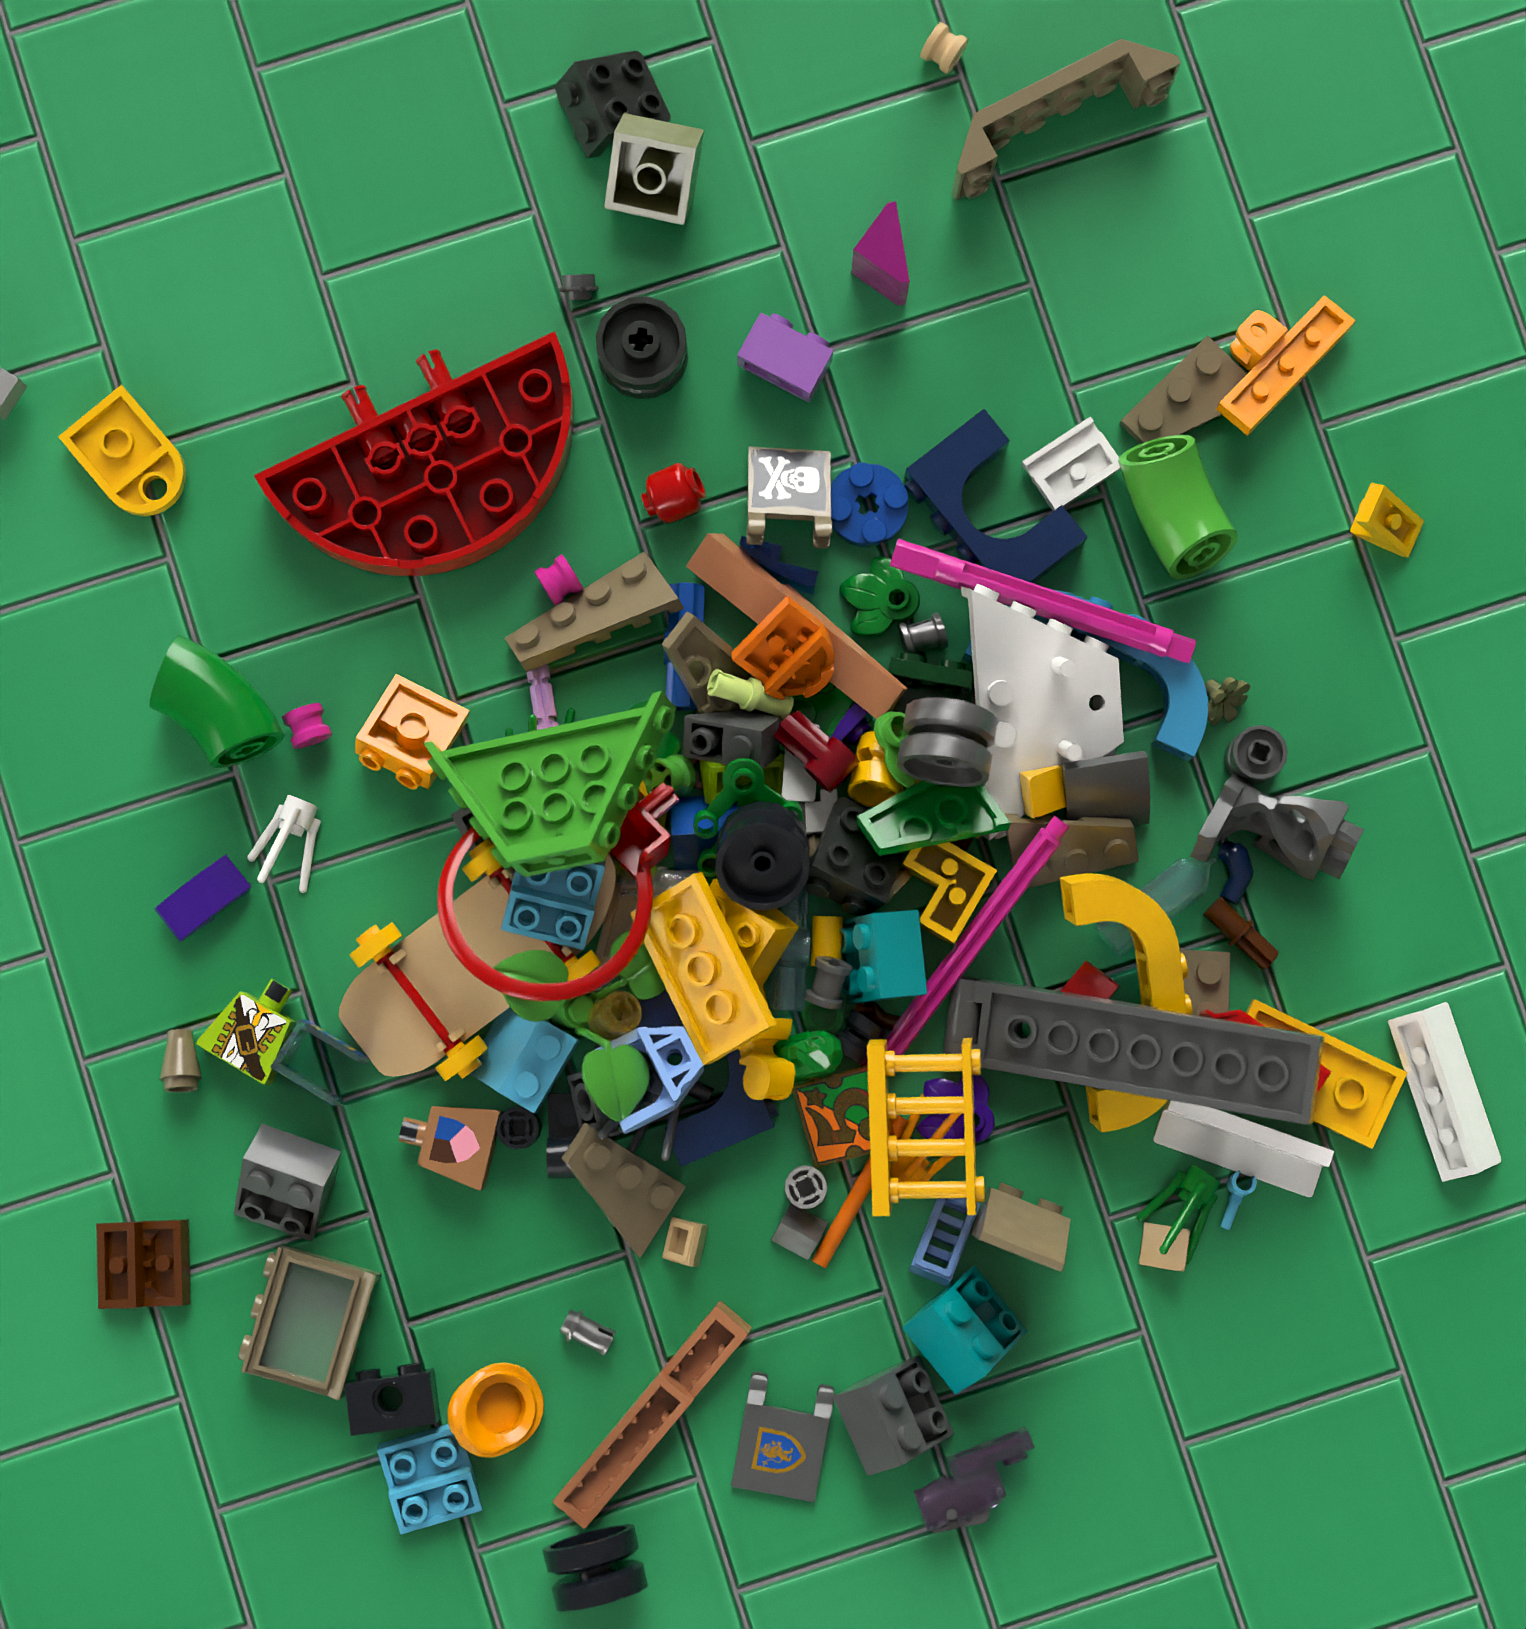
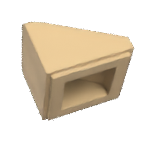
M1144 1222L1138 1264L1184 1272L1190 1230L1182 1228L1168 1252L1163 1255L1159 1252V1249L1172 1226Z

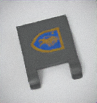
M753 1372L731 1486L814 1502L834 1402V1387L825 1384L819 1385L814 1413L801 1412L765 1405L764 1399L768 1375L762 1372Z

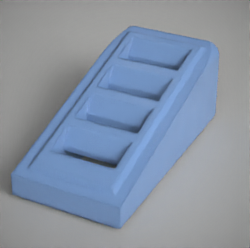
M937 1198L910 1265V1272L943 1286L949 1285L976 1215H967V1198ZM977 1202L976 1214H977L978 1209H979V1207H980V1203H978V1202ZM943 1206L966 1214L965 1220L962 1221L941 1212ZM937 1222L959 1230V1236L957 1237L935 1228ZM933 1238L954 1247L952 1253L930 1245V1239ZM926 1254L947 1263L946 1268L944 1269L924 1261V1255Z

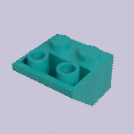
M918 910L871 913L843 920V928H840V933L843 934L842 959L853 968L851 974L845 977L842 991L847 997V1004L927 995Z
M975 1265L925 1304L902 1327L955 1395L986 1376L1028 1332Z

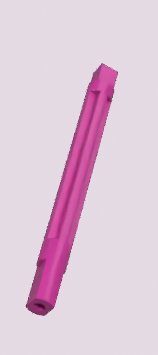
M899 538L889 565L960 590L961 586L974 590L976 584H980L999 593L1000 595L997 599L999 603L1011 606L1013 601L1037 611L1035 615L1047 619L1051 618L1065 625L1161 657L1168 656L1190 663L1196 646V640L1173 633L1171 629Z

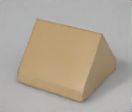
M672 1217L662 1258L686 1266L698 1267L709 1225Z

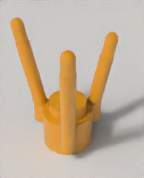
M921 1114L910 1115L909 1123L899 1140L911 1138ZM950 1114L930 1139H942L961 1114ZM928 1156L898 1157V1161H891L893 1162L891 1165V1176L899 1178V1182L929 1181L934 1174L956 1156H941L929 1167L930 1162L926 1159Z

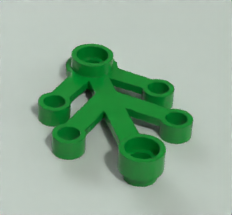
M739 758L733 760L725 767L722 774L724 788L705 810L695 814L693 829L695 834L703 839L715 836L719 829L718 819L736 801L738 808L754 803V798L761 802L778 803L789 810L797 812V817L801 821H803L802 808L795 801H787L764 783L763 769L756 761L748 758ZM746 775L751 778V782L748 785L742 786L736 783V779L739 776ZM709 819L714 824L711 828L703 829L699 827L698 823L701 820ZM718 839L710 848L703 850L698 856L699 872L703 873L706 877L717 876L715 866L711 868L706 867L703 861L707 858L716 859Z

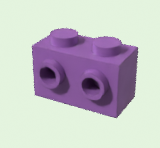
M760 312L737 354V366L810 403L833 361L834 350L828 348L830 344L824 338L810 332L805 336L792 329L793 324L786 318L777 314H771L769 317Z

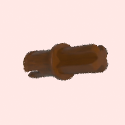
M1222 896L1203 913V916L1229 939L1228 945L1232 946L1235 944L1260 969L1268 968L1278 957V951L1252 927L1254 922L1252 920L1247 922Z

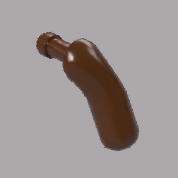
M875 1002L859 1003L855 1006V1011L863 1014L879 1027L889 1031L893 1030L894 1025L901 1017L887 1013Z

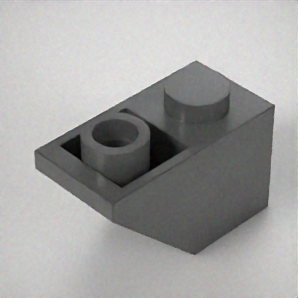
M746 710L687 715L684 717L683 757L728 765L735 759L748 758L756 761L763 769L779 756L780 744L776 741L774 734L781 723V717Z

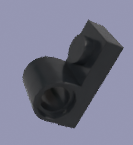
M571 1093L548 1094L549 1137L547 1138V1175L549 1179L576 1178L561 1159L580 1131Z

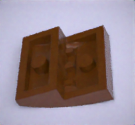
M189 1219L96 1224L98 1309L190 1305Z

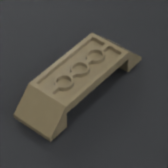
M1119 39L974 113L955 175L952 190L955 201L964 196L972 199L988 190L990 187L989 183L992 182L998 157L995 151L1010 142L1011 136L1021 131L1024 134H1030L1038 130L1046 123L1045 119L1057 113L1060 116H1065L1075 111L1082 105V100L1094 94L1097 98L1107 95L1118 86L1117 82L1120 83L1133 109L1144 104L1147 107H1153L1161 103L1169 96L1168 92L1175 81L1181 64L1178 56Z

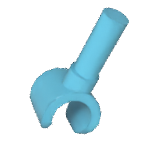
M1240 1170L1232 1174L1227 1181V1187L1231 1195L1220 1227L1230 1230L1243 1197L1252 1193L1257 1185L1256 1177L1252 1176L1248 1182L1247 1189H1239L1236 1179L1239 1176Z

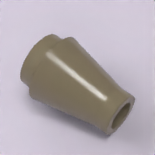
M189 1029L167 1031V1044L159 1079L164 1082V1091L183 1093L198 1090V1081L202 1079L193 1042V1031Z

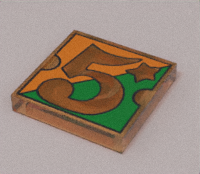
M868 1065L793 1085L792 1091L815 1168L870 1154ZM890 1120V1135H895Z

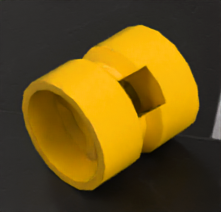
M870 731L861 735L855 754L860 763L851 772L847 791L855 802L873 808L902 792L904 786L898 783L888 771L885 764L884 748L878 743L875 732Z

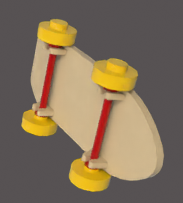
M489 838L471 850L468 854L473 860L465 865L462 870L471 882H474L485 873L487 876L455 899L453 907L462 936L480 959L493 968L504 959L520 952L530 950L548 951L558 956L566 965L569 975L567 981L591 973L602 963L592 949L577 959L576 956L582 951L580 949L501 930L515 869L511 866L505 870L490 851L495 847V844ZM609 853L605 859L606 867L585 947L594 938L603 924L615 893L617 866ZM438 913L393 948L390 946L403 935L393 922L382 930L375 924L355 939L360 946L349 954L358 968H361L372 959L374 962L353 980L345 992L339 1007L338 1015L340 1021L377 1070L385 1076L394 1077L416 1073L428 1068L447 1055L448 1058L435 1067L445 1081L457 1073L462 1079L482 1064L478 1057L488 1049V1046L479 1035L466 1044L463 1042L510 1007L503 993L487 986L474 977L456 958L443 934Z

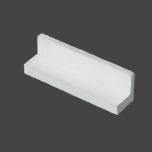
M1444 1002L1387 1021L1403 1069L1407 1072L1406 1077L1442 1182L1477 1174L1500 1163L1501 1156L1449 1004Z
M1170 1100L1163 1106L1153 1136V1142L1235 1172L1240 1170L1241 1174L1249 1177L1255 1176L1258 1180L1305 1197L1313 1196L1322 1167L1330 1166L1334 1154L1333 1150L1215 1108Z

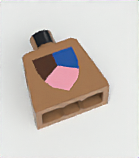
M432 1106L428 1122L404 1117L400 1129L399 1142L421 1147L418 1165L473 1189L484 1190L498 1136L496 1130L497 1122L503 1111Z

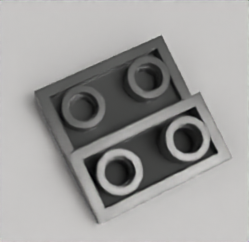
M1145 751L1061 764L1066 807H1064L1065 820L1077 821L1081 817L1127 818L1131 820L1133 826L1150 823L1148 756Z

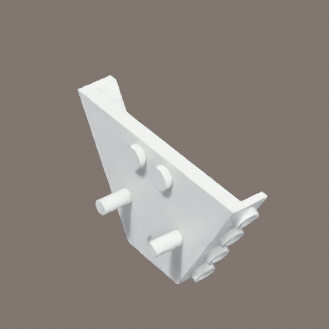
M976 584L974 590L961 586V594L968 599L975 703L991 711L998 718L994 745L987 748L992 754L989 779L983 785L1003 813L1017 814L1018 818H1021L1025 813L1019 772L1056 765L1061 766L1062 763L1113 756L1116 754L1115 748L1124 742L1119 659L1107 654L1109 645L1086 635L1084 642L1071 637L1070 634L1073 628L1050 618L1046 625L1033 619L1037 611L1023 604L1013 601L1011 607L997 602L1000 594L987 587ZM1092 696L1094 710L1089 706V700ZM1001 831L982 836L988 840H991L993 837L999 839L1006 836V832Z

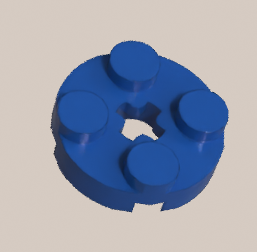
M858 462L851 468L841 472L832 482V528L841 539L858 547H869L870 545L890 541L902 529L908 514V492L894 472L881 465ZM870 495L876 498L874 504L879 508L876 513L868 511L866 515L859 513L860 504L856 502L859 497L867 498Z

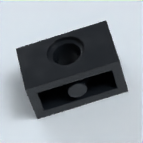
M419 1362L397 1366V1374L381 1376L380 1368L355 1372V1380H350L344 1384L351 1436L436 1424L441 1418L434 1368L423 1370V1364ZM393 1386L401 1391L403 1395L401 1407L393 1409L384 1404L382 1392L385 1387Z

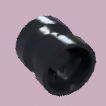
M851 1009L845 1018L846 1026L842 1032L835 1033V1036L841 1040L843 1055L864 1067L867 1063V1045L869 1041L883 1039L887 1032L862 1014ZM853 1030L861 1037L868 1040L867 1043H865L864 1041L850 1033V1031Z
M514 1107L502 1113L498 1119L496 1130L498 1138L504 1145L512 1149H523L537 1142L541 1135L542 1125L536 1113L524 1107Z

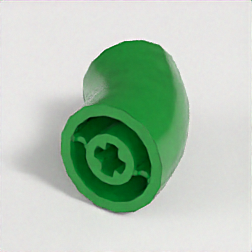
M181 635L174 639L156 676L149 707L168 716L182 726L198 743L213 768H225L247 762L263 755L283 741L285 734L274 713L243 675L221 657L202 645Z

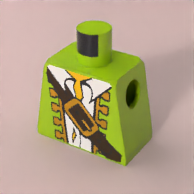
M274 979L269 981L259 999L247 992L240 991L201 1035L196 1044L263 1085H272L277 1071L271 1067H280L297 1023L281 1013L293 991Z

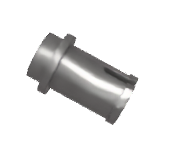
M570 1309L559 1333L566 1336V1341L569 1342L570 1338L604 1356L616 1331L583 1316L584 1311L581 1309L578 1313Z

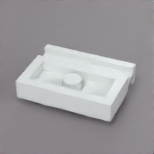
M1091 416L1022 461L1021 466L1024 470L1026 469L1032 478V482L1052 511L1061 505L1063 507L1067 506L1121 470L1118 455L1102 432H1099L1094 425Z

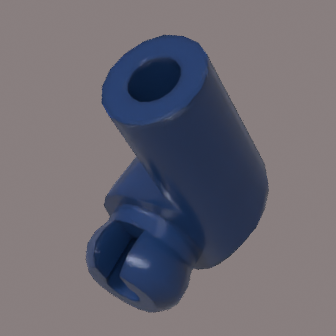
M1226 841L1218 849V858L1223 863H1227L1230 876L1219 896H1222L1224 900L1232 904L1238 905L1253 877L1254 871L1247 848L1239 842Z

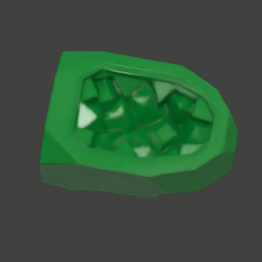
M806 1031L790 1036L787 1040H779L773 1046L775 1055L794 1064V1083L813 1080L833 1073L841 1064L843 1058L841 1040L825 1031Z

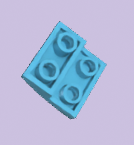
M606 861L528 877L522 876L515 870L501 930L584 950L595 912V903L605 871Z
M448 1424L378 1444L377 1453L388 1484V1497L400 1535L483 1510L469 1452L459 1445Z

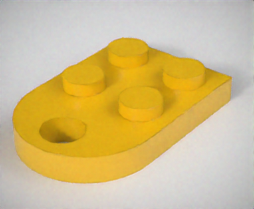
M122 384L58 436L106 495L125 512L137 516H152L162 513L175 504L184 490L186 467L181 454ZM155 479H162L167 483L166 494L158 500L149 499L146 495L147 485Z

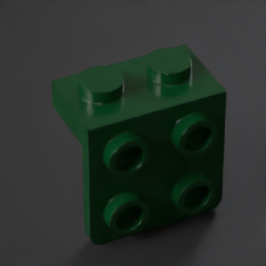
M900 653L899 658L891 657L888 672L908 688L892 711L905 714L908 703L923 698H948L967 702L968 694L972 688L973 671L965 670L966 664L957 661L941 660V665L924 663L925 657L916 654Z

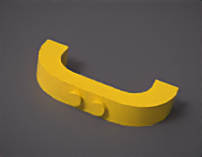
M1086 873L1060 877L1064 917L1066 920L1076 926L1113 921L1122 923L1129 931L1135 948L1141 1005L1193 1015L1192 1003L1189 996L1185 994L1183 979L1188 976L1186 958L1183 953H1180L1176 932L1170 919L1158 903L1134 886L1108 875ZM1085 1086L1090 1123L1101 1132L1118 1130L1137 1124L1153 1115L1168 1101Z

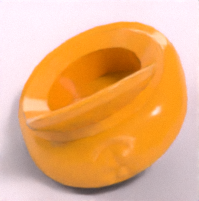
M505 1362L485 1366L467 1378L452 1395L447 1410L450 1431L454 1434L459 1445L471 1454L484 1458L504 1455L522 1445L534 1434L543 1416L544 1396L538 1382L525 1368Z

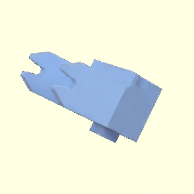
M684 1026L662 1028L639 1027L610 1042L612 1049L619 1045H630L638 1051L647 1053L663 1084L661 1095L654 1104L619 1122L624 1134L676 1110L704 1072L703 1064ZM602 1046L599 1047V1048H597V1049H595V1050H598V1049L604 1050ZM673 1055H679L683 1058L681 1063L675 1066L670 1065L667 1061Z

